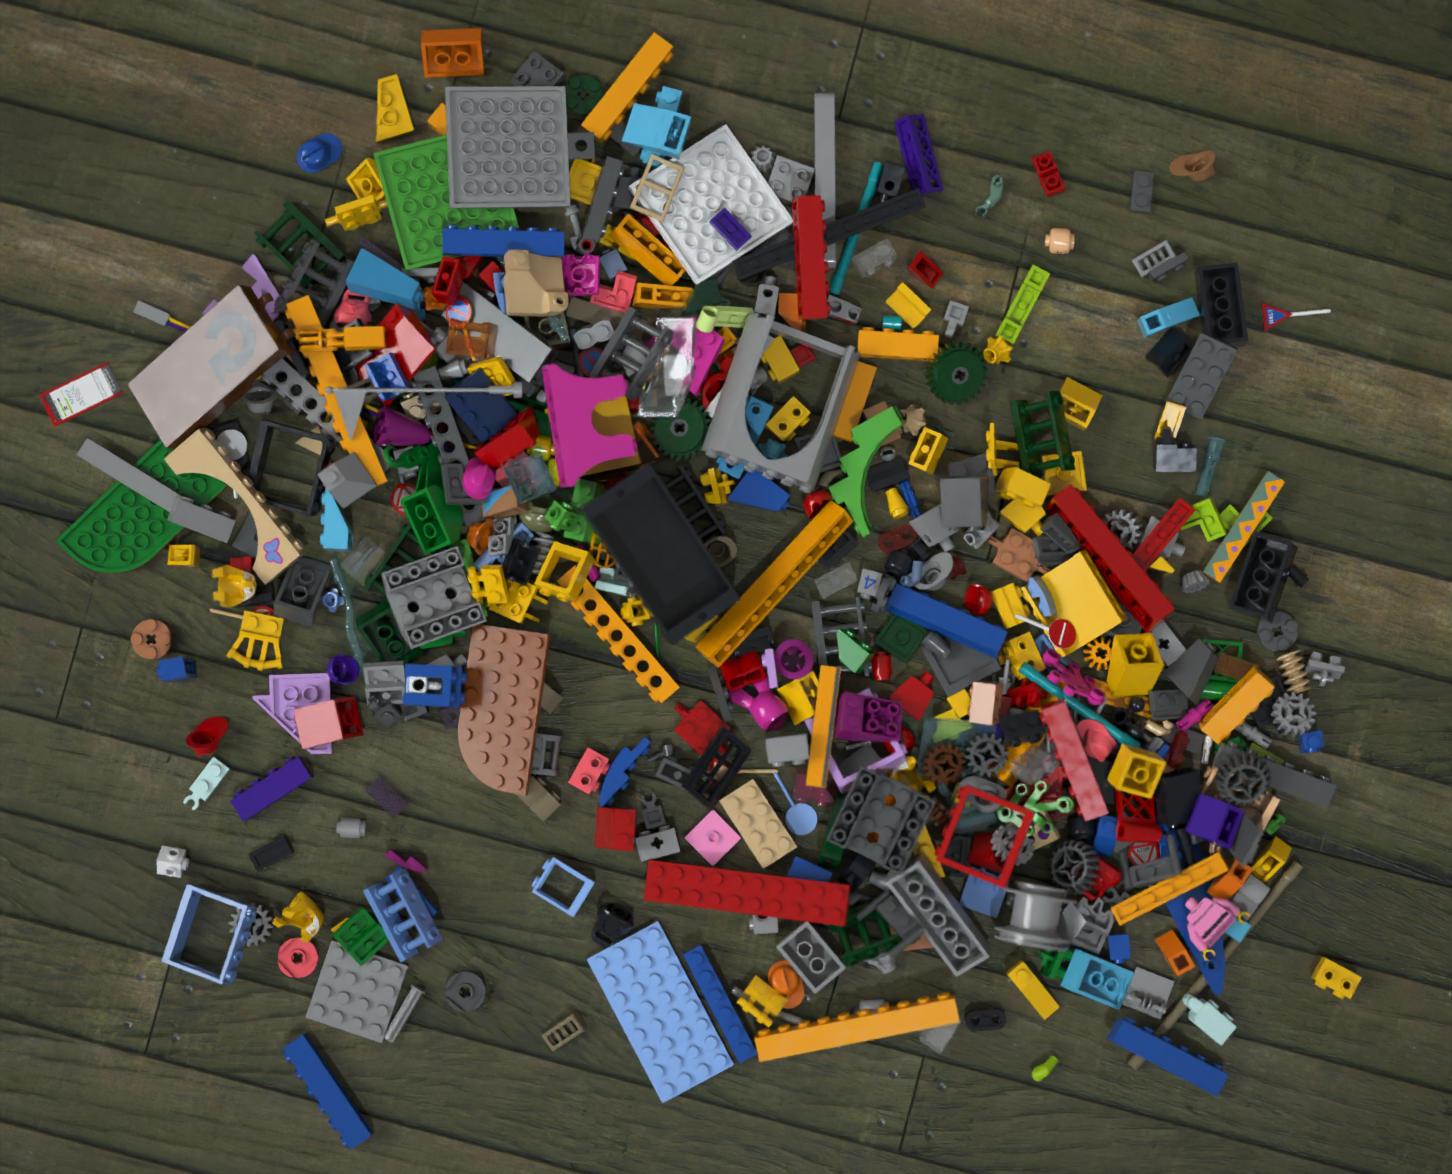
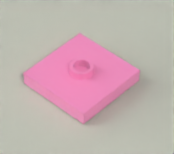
M713 810L685 839L714 866L741 837Z

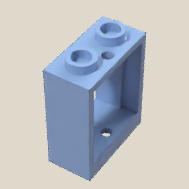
M555 856L552 860L548 858L542 867L545 870L541 877L537 876L531 885L534 887L532 892L574 917L595 884V881ZM555 864L585 882L570 907L541 890Z

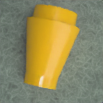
M892 488L885 492L890 515H893L894 519L901 518L909 513L907 510L909 507L899 494L897 488Z

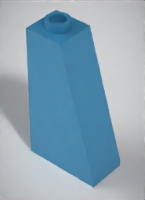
M361 248L346 279L349 291L392 304L397 303L415 310L418 303H421L423 299L420 283Z

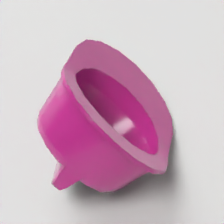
M478 457L469 460L462 480V486L466 494L477 500L488 497L492 492L496 479L495 468L491 470L488 464L484 465Z

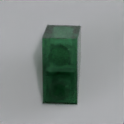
M715 278L696 284L691 289L681 311L682 317L687 315L689 318L698 316L704 306H718L723 301Z

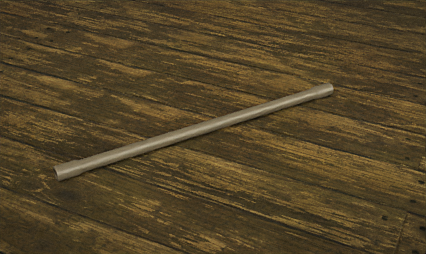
M1296 861L1291 863L1280 880L1258 905L1254 913L1245 921L1251 925L1245 937L1286 887L1302 871L1303 867ZM1233 938L1224 946L1225 961L1240 944ZM1203 973L1187 991L1188 994L1197 997L1207 985ZM1183 998L1159 1025L1153 1035L1159 1038L1161 1035L1165 1036L1188 1007L1184 1005ZM1134 1054L1128 1064L1137 1071L1146 1059Z

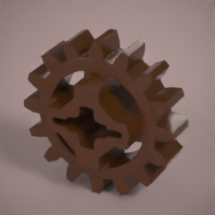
M939 741L938 747L932 744L933 749L931 751L925 750L928 756H922V759L926 762L921 764V767L925 770L923 772L926 777L929 776L928 779L931 782L935 781L939 786L942 781L946 786L949 780L955 783L956 776L962 777L959 773L960 770H965V767L962 765L966 762L962 757L964 753L959 750L956 744L952 746L949 741H947L946 745ZM952 753L954 754L956 761H953ZM932 766L935 767L936 773L932 771Z
M932 796L931 799L936 802L928 820L936 826L942 824L944 827L946 824L950 825L952 818L948 814L951 811L939 799Z

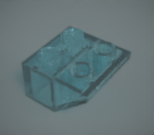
M541 452L503 467L519 505L542 498L555 492L557 489Z

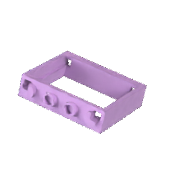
M869 688L858 693L879 698L876 693L872 694ZM814 716L804 720L811 736ZM890 741L896 753L866 768L883 774L907 762L905 754L908 752L903 743L899 744L898 742ZM830 754L828 769L841 794H844L851 789L858 772L843 779Z

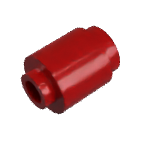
M886 651L876 652L875 657L871 659L872 674L875 676V681L891 679V674H893L891 655H887Z

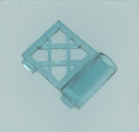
M974 767L960 771L959 773L963 776L960 780L956 776L955 780L961 783L967 774L972 773ZM979 770L976 772L977 777H981ZM942 781L940 786H937L940 795H945L951 811L953 802L959 792V785L954 793L948 790ZM966 801L954 833H958L960 836L997 823L994 811L983 813L975 805L967 807L969 803Z

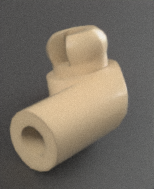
M1148 719L1144 728L1158 736H1162L1171 732L1173 723L1169 720H1164L1163 724L1158 725Z

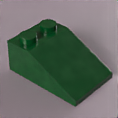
M388 599L355 618L358 630L380 662L404 661L405 665L423 654L420 647L410 649L399 630Z

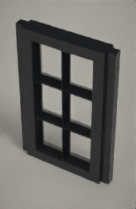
M721 726L681 787L702 805L713 811L751 753V750L729 730ZM725 739H727L730 744L721 756L717 751ZM735 746L739 751L732 762L729 763L726 759ZM715 756L719 761L712 772L708 773L706 768ZM724 764L728 768L718 781L714 777ZM702 774H704L708 778L698 791L694 786ZM712 781L716 786L707 799L703 794Z

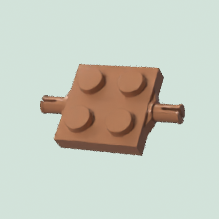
M1013 528L1010 529L1007 537L1002 541L991 536L987 542L998 548L992 564L1025 583L1028 582L1036 570L1044 575L1051 570L1048 567H1037L1038 559L1035 558L1032 539Z

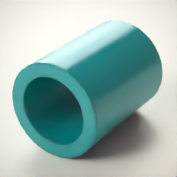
M883 315L882 329L901 330V316Z

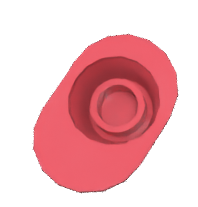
M1083 719L1078 723L1077 730L1084 742V748L1088 756L1103 762L1110 753L1117 749V742L1101 723L1092 719Z

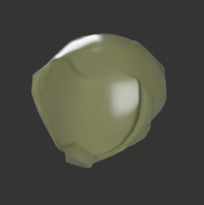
M536 489L535 492L526 497L528 511L518 514L519 518L529 530L541 533L551 532L554 529L549 526L550 522L544 517L555 499L546 493L545 490Z

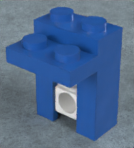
M405 664L406 692H403V705L461 708L462 704H465L466 692H462L463 684L467 682V672L464 671V667ZM428 678H442L443 687L439 681L429 682ZM419 679L424 682V688L421 691H417L414 688L415 681ZM442 688V694H428L429 690L441 691Z

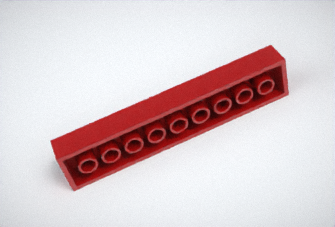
M649 860L644 901L847 926L852 885Z

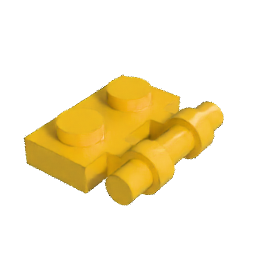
M483 565L480 569L481 572H476L475 566L468 567L469 574L467 578L468 582L471 583V594L476 603L480 602L482 604L484 602L483 597H487L488 603H508L510 598L502 565ZM479 581H483L484 587H480Z
M754 976L743 991L749 997L748 1000L741 996L737 1003L742 1006V1010L746 1013L749 1012L757 1018L756 1021L760 1024L763 1023L770 1027L773 1020L768 1017V1014L775 1018L788 1000L758 976ZM754 1002L763 1008L762 1012L753 1005Z

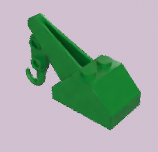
M433 442L425 446L418 445L402 452L397 460H393L389 455V450L392 447L390 445L387 446L384 450V459L390 467L410 469L420 465L415 493L400 499L424 555L458 541L463 514L459 505H446L441 465L437 456L440 454L439 448L434 447Z

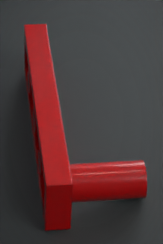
M1178 498L1133 553L1136 563L1147 570L1194 513L1195 509L1183 499Z

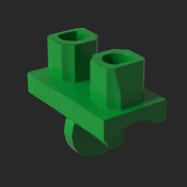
M1067 948V951L1046 949L1045 953L1039 951L1038 955L1043 957L1040 963L1043 966L1041 974L1051 979H1063L1066 969L1060 967L1062 959L1070 961L1074 952Z

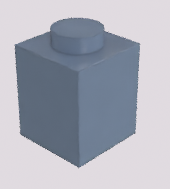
M608 249L601 253L600 263L610 282L616 279L618 271L628 273L617 249L613 251Z

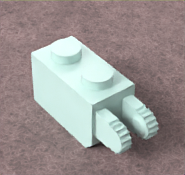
M1188 993L1183 997L1184 1005L1190 1009L1188 1019L1222 1046L1236 1029V1026L1232 1023L1233 1018L1226 1012L1221 1014L1217 1010L1219 1006L1210 999L1208 1001L1202 998L1198 1000Z

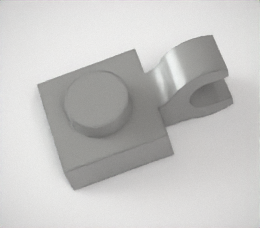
M950 300L943 319L949 322L944 334L945 337L952 339L956 325L963 326L969 306Z

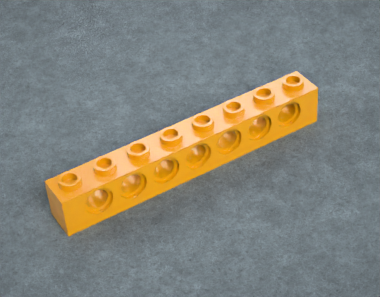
M573 566L557 580L559 587L567 589L576 566ZM586 579L583 585V593L578 596L576 602L571 601V605L577 612L580 609L584 612L585 616L583 619L590 627L593 624L599 630L596 634L603 642L608 640L612 645L609 649L616 657L620 655L625 660L622 663L629 672L633 670L638 675L635 678L642 687L647 686L650 689L649 696L656 703L658 701L663 703L680 687ZM589 600L596 602V608L593 611H588L585 608V604ZM606 615L609 617L610 621L607 626L599 625L598 619L600 616ZM616 630L621 631L623 634L622 639L618 642L613 641L611 638L612 633ZM630 645L636 649V653L632 657H628L624 653L625 648ZM640 661L648 662L649 668L646 672L638 670L637 665ZM652 677H661L662 684L659 687H653L650 683Z

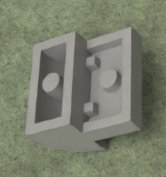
M404 661L364 663L363 671L367 706L370 704L368 699L373 695L377 696L382 703L389 700L392 704H402L403 692H406Z

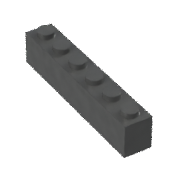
M1228 741V744L1221 742L1212 765L1221 769V763L1227 764V758L1233 760L1234 754L1238 758L1241 757L1242 753H1245L1246 757L1253 754L1254 758L1258 757V752L1247 748L1246 751L1239 749L1240 745ZM1266 754L1264 758L1260 757L1262 762H1266L1267 768L1270 769L1272 782L1269 784L1271 788L1326 808L1329 807L1337 786L1331 783V778L1320 775L1319 778L1312 776L1313 772L1304 768L1298 771L1294 769L1295 765L1285 761L1283 764H1279L1276 762V758Z

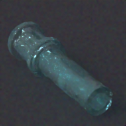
M1209 436L1208 438L1210 440L1207 452H1204V458L1206 459L1195 495L1206 498L1208 497L1217 461L1219 462L1222 458L1220 454L1223 444H1226L1227 441L1214 436Z

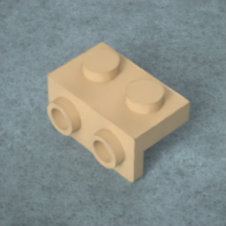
M426 384L424 388H434V386ZM407 392L402 395L403 398L400 399V403L406 416L416 421L422 420L427 416L425 408L421 409L418 403L419 392ZM425 392V394L433 395L434 392ZM433 403L430 410L435 414L440 412L442 408L440 404Z

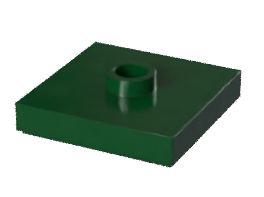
M893 614L875 639L874 644L908 665L930 631Z

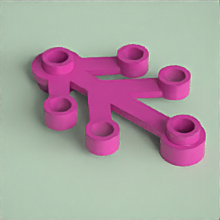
M1052 649L1045 651L1042 656L1043 663L1049 667L1054 666L1063 673L1060 674L1052 670L1048 675V679L1056 684L1060 680L1066 682L1067 684L1063 688L1065 694L1074 696L1076 693L1087 697L1088 701L1093 705H1103L1106 694L1095 686V680L1092 677L1086 675L1082 679L1081 669L1077 664L1070 663L1066 669L1058 662L1060 655Z

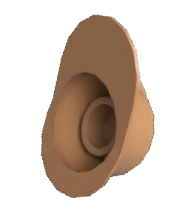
M1212 151L1183 155L1171 162L1169 170L1176 176H1188L1193 181H1203L1215 175L1213 163L1216 156Z

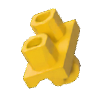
M718 468L708 469V472L700 475L703 486L711 484L713 490L712 492L705 493L706 503L727 504L726 494H731L730 486L735 485V481H728L727 474L722 475L721 470H718Z

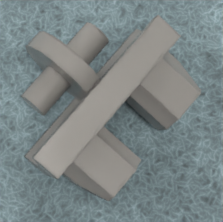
M987 511V525L980 527L981 530H967L963 534L964 540L970 546L973 545L975 549H979L1001 525Z
M1312 652L1304 667V671L1313 674V679L1319 680V686L1324 687L1326 681L1333 683L1334 679H1340L1341 674L1345 671V667L1342 666L1341 657L1330 656L1328 663L1322 662L1323 654Z

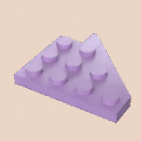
M327 673L269 675L270 695L253 696V700L299 742V733L294 721L295 715L293 710L331 700V679ZM332 743L306 749L311 754H333Z

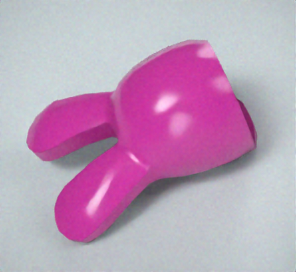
M767 676L762 681L753 684L759 693L755 698L751 697L743 689L729 692V699L733 703L748 709L757 724L765 731H773L780 728L789 714L787 705L770 690Z

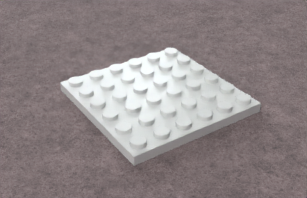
M726 124L681 152L679 160L675 158L669 160L674 164L683 166L685 169L664 222L649 217L696 286L730 265L732 261L741 258L793 224L790 214ZM662 164L648 173L646 181L671 191L679 171ZM642 178L629 185L628 189L633 196H635ZM643 185L637 202L642 208L661 216L669 196ZM724 207L752 236L738 251L709 223Z

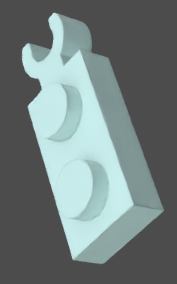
M213 757L189 788L193 794L187 796L183 803L187 804L192 799L195 802L192 810L198 809L200 799L208 800L230 768L216 757Z

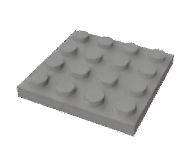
M331 940L305 1018L383 1043L409 965L374 954L360 966L338 941Z

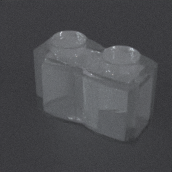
M1034 746L1025 754L1017 756L1012 761L1010 773L1026 784L1032 785L1039 782L1042 777L1055 771L1057 758L1041 747Z

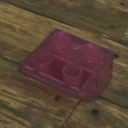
M795 773L792 797L796 798V802L808 803V800H815L816 805L828 806L829 803H833L834 799L827 789L806 786L807 774Z

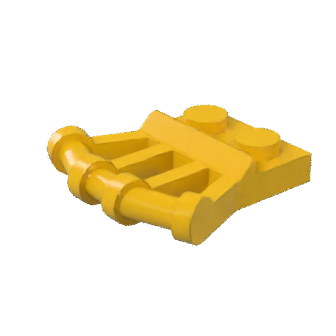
M244 610L239 637L226 657L235 659L244 665V668L254 667L259 671L276 667L282 669L284 666L280 640L285 618ZM245 637L249 638L246 657L237 652ZM255 640L263 641L259 660L252 659ZM270 642L274 644L276 659L266 661Z

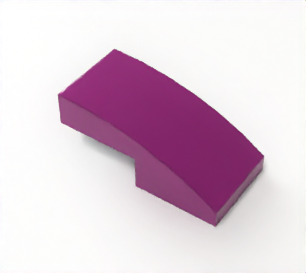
M390 849L385 855L391 861L410 870L425 872L428 869L414 856H410L406 861L393 849Z

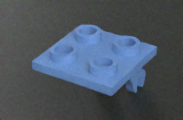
M981 867L980 869L974 868V869H976V870H979V871H981V872H984V873H986V874H988V875H991V876H993V877H996V878H998V879H999L1000 876H1001V874H1000L999 876H997V875H994V874L985 872L986 868H983V867ZM968 875L959 904L968 909L997 918L1006 891L992 883Z

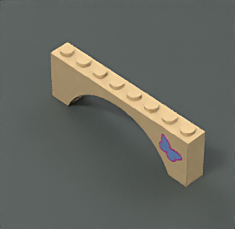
M206 427L200 428L164 460L176 475L183 473L209 475L223 481L241 496L251 511L257 528L258 550L253 570L264 584H268L306 553L303 549L304 545L291 534L290 527L286 523H282L278 518V512L266 504L265 496L261 492H257L253 487L252 480L241 472L240 465L235 460H232L228 456L227 449L216 441L215 434Z

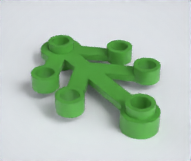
M1038 781L1035 784V791L1024 804V807L1036 812L1059 810L1063 813L1072 811L1075 805L1074 800L1069 796L1060 797L1056 802L1036 804L1042 794L1049 789L1046 781ZM1024 783L1018 784L1016 793L1010 801L1018 804L1021 798L1029 793V786ZM1041 783L1045 785V789L1043 791L1039 789V785ZM1021 786L1025 787L1024 793L1020 792ZM1062 801L1067 802L1066 808L1061 806ZM1000 806L997 810L999 820L1005 823L1013 822L1016 826L1020 827L1022 819L1017 815H1021V813L1008 809L1009 815L1005 816L1003 811L1008 808ZM1035 813L1033 821L1041 827L1042 832L1046 834L1052 833L1055 828L1054 824L1051 821H1046L1038 813ZM1032 824L1030 825L1031 832L1030 834L1027 833V836H1032L1035 833V827ZM1046 824H1049L1051 827L1049 831L1045 829Z

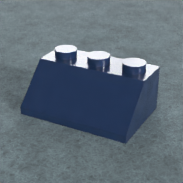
M480 367L450 388H489V386L496 385ZM447 392L444 397L482 443L496 435L518 415V412L503 394Z

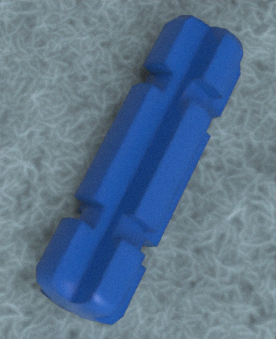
M909 480L901 482L899 486L901 491L904 492L903 496L909 507L908 509L911 510V517L915 519L922 515L921 509L918 508L919 504L915 493L911 490L912 486Z

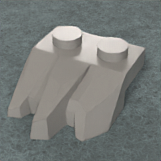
M1083 897L1076 905V908L1080 911L1086 923L1071 944L1098 956L1106 936L1109 935L1113 925V913L1110 910L1105 913L1102 912L1104 902L1100 897L1091 906L1088 905V900Z

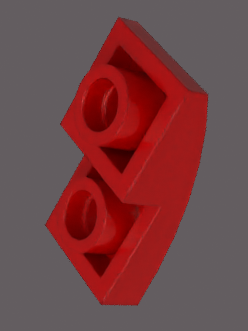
M1049 151L1031 158L1046 197L1049 198L1064 192L1065 185L1058 173V167L1051 152Z

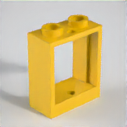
M554 541L534 584L539 589V593L544 596L550 597L553 595L563 602H568V600L576 602L595 559L588 551ZM560 557L578 563L567 589L548 583Z

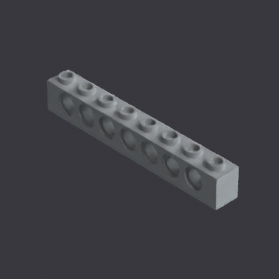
M283 359L263 373L261 376L263 380L269 385L273 382L278 387L276 391L283 398L288 396L293 400L291 405L299 412L303 409L308 414L306 418L313 425L318 423L322 427L321 432L324 435L334 437L338 441L336 446L344 452L340 440H343V438L337 435L332 424L335 421L333 414H331L332 420L329 423L322 422V415L327 412L324 406L327 400L323 395L320 396L317 389L302 378ZM285 372L287 374L286 381L278 382L277 375ZM301 386L302 393L299 396H293V387ZM315 399L317 401L315 409L310 410L307 408L308 400ZM370 438L382 469L386 474L391 467L384 459V450L380 446L375 445Z

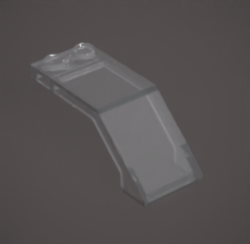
M656 318V329L662 331L664 326H667L675 333L671 344L665 348L654 367V375L645 395L640 396L639 416L678 417L694 380L695 318Z

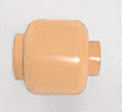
M1052 228L1050 233L1045 235V246H1049L1050 253L1068 254L1070 249L1073 250L1074 234H1071V231L1067 228Z

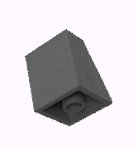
M989 475L950 476L940 479L942 528L948 527L949 531H960L961 527H968L969 531L981 530L980 527L987 525Z

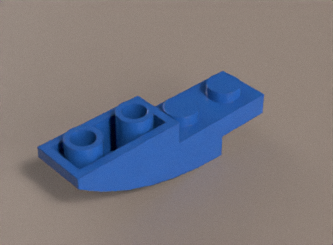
M644 737L632 751L625 746L618 754L602 786L599 800L601 807L605 804L609 806L616 799L614 794L618 790L622 792L630 784L627 781L630 777L625 771L628 770L630 772L636 766L637 762L635 760L640 754L644 757L651 749L649 746L651 741Z

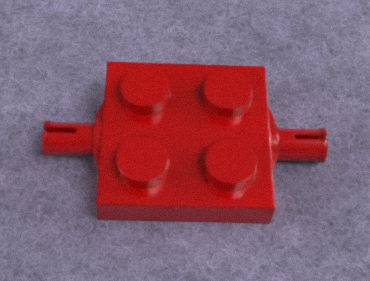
M702 701L689 711L681 703L674 708L682 716L681 722L674 731L700 756H702L721 726L727 730L730 729ZM722 744L718 751L723 754L727 747Z

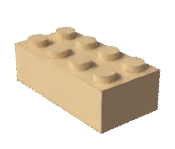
M754 779L719 800L763 869L797 848Z

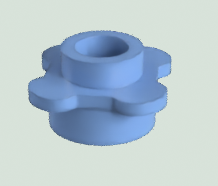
M332 588L330 592L322 597V602L329 608L330 612H335L337 607L345 603V599L339 595L338 589Z

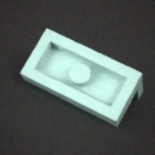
M600 568L599 574L601 578L596 580L595 589L628 596L626 595L628 584L614 581L615 569Z

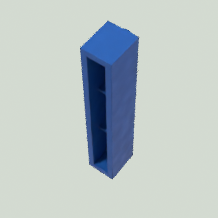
M449 225L447 229L442 230V255L504 257L508 250H528L529 253L541 256L564 257V232H559L558 228H548L547 231H539V228H527V231H519V227H507V230H499V227L490 226L487 227V230H479V226H467V229H459V226Z
M896 584L886 606V611L916 623L928 630H933L935 633L938 632L944 637L997 659L1008 633L999 625H991L981 617L968 615L963 609L952 608L944 601H936L926 593H918L913 591L911 587L907 588L900 584Z
M702 944L684 952L683 956L739 1063L757 1055V1050Z
M1118 1016L1107 1037L1110 1041L1218 1096L1228 1077V1074L1223 1071L1224 1067L1215 1062L1212 1065L1205 1062L1207 1058L1198 1053L1194 1056L1189 1054L1188 1048L1181 1044H1178L1177 1047L1170 1044L1171 1039L1163 1035L1160 1038L1153 1035L1154 1031L1146 1026H1143V1028L1136 1026L1137 1022L1127 1016L1125 1019Z
M306 1033L282 1048L284 1050L283 1056L288 1063H293L296 1068L294 1070L295 1074L300 1080L303 1079L307 1084L306 1090L312 1097H316L319 1102L317 1103L318 1108L323 1114L326 1113L330 1118L329 1124L335 1131H339L341 1134L340 1140L346 1148L349 1146L352 1150L374 1134Z

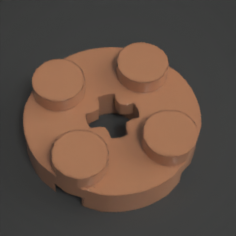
M149 619L135 627L130 640L134 651L139 656L153 660L164 657L170 651L172 633L165 623ZM155 634L156 644H148L147 637L149 635L153 636Z

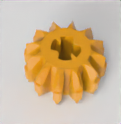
M1103 636L1100 637L1099 642L1095 638L1092 640L1093 644L1090 642L1086 644L1090 650H1083L1084 654H1089V657H1085L1084 661L1091 659L1089 667L1092 668L1096 663L1097 671L1101 669V664L1107 670V662L1110 663L1112 647H1109V645L1112 643V640L1109 639L1104 644L1105 638ZM1098 648L1100 651L1104 650L1105 654L1102 655L1104 657L1103 659L1101 657L1096 656Z

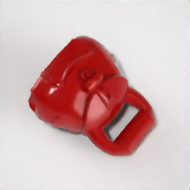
M1097 854L1095 858H1099L1100 861L1096 864L1101 869L1096 871L1099 875L1098 878H1094L1096 884L1090 886L1098 890V893L1095 895L1089 890H1085V893L1081 894L1091 902L1096 901L1099 897L1101 898L1107 889L1115 887L1120 883L1122 874L1118 868Z

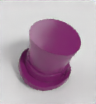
M791 639L779 645L775 652L774 661L777 671L782 676L788 679H800L811 671L814 658L811 649L804 642Z

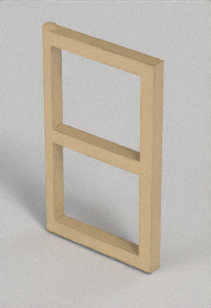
M651 154L630 209L664 222L685 168ZM653 160L679 171L671 191L646 181ZM643 185L669 196L661 216L636 206Z

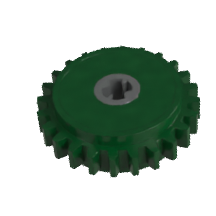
M953 341L952 346L946 343V349L943 350L939 347V353H933L934 360H928L931 367H926V370L930 374L925 375V378L930 381L926 384L932 387L930 392L935 394V397L941 399L944 403L948 401L951 405L954 402L961 405V400L968 403V397L975 399L974 393H981L980 386L985 387L983 379H988V377L984 375V372H987L988 368L984 367V365L987 364V361L982 359L984 355L979 352V349L973 347L970 343L966 345V343L960 341L958 345L957 342Z
M680 397L679 402L672 398L671 404L665 401L666 407L659 406L661 412H654L657 418L656 420H651L655 424L654 427H650V430L654 432L650 437L656 439L653 445L660 446L658 451L660 453L664 452V456L667 458L671 454L672 460H676L677 456L680 461L684 460V456L691 460L692 454L698 457L697 452L702 449L709 424L711 423V419H707L709 412H704L705 407L703 405L698 408V401L692 404L691 398H688L686 402L683 397ZM680 426H683L685 429L683 433L678 429Z

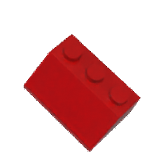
M530 406L524 409L496 435L480 443L475 454L484 465L488 464L491 470L495 467L499 469L506 464L508 459H515L522 453V450L525 448L529 450L536 445V439L540 432L533 409Z

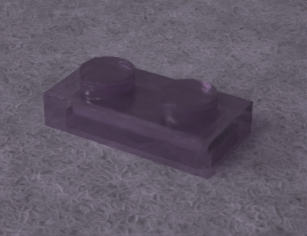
M380 776L365 790L393 818H396L409 804Z

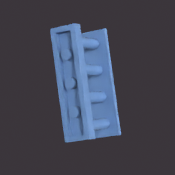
M406 868L390 875L391 883L383 886L382 882H379L363 891L400 962L419 953L416 947L423 943L429 948L443 940ZM396 889L402 900L393 904L388 893ZM406 907L411 918L402 922L397 911ZM415 925L421 936L412 940L407 929Z

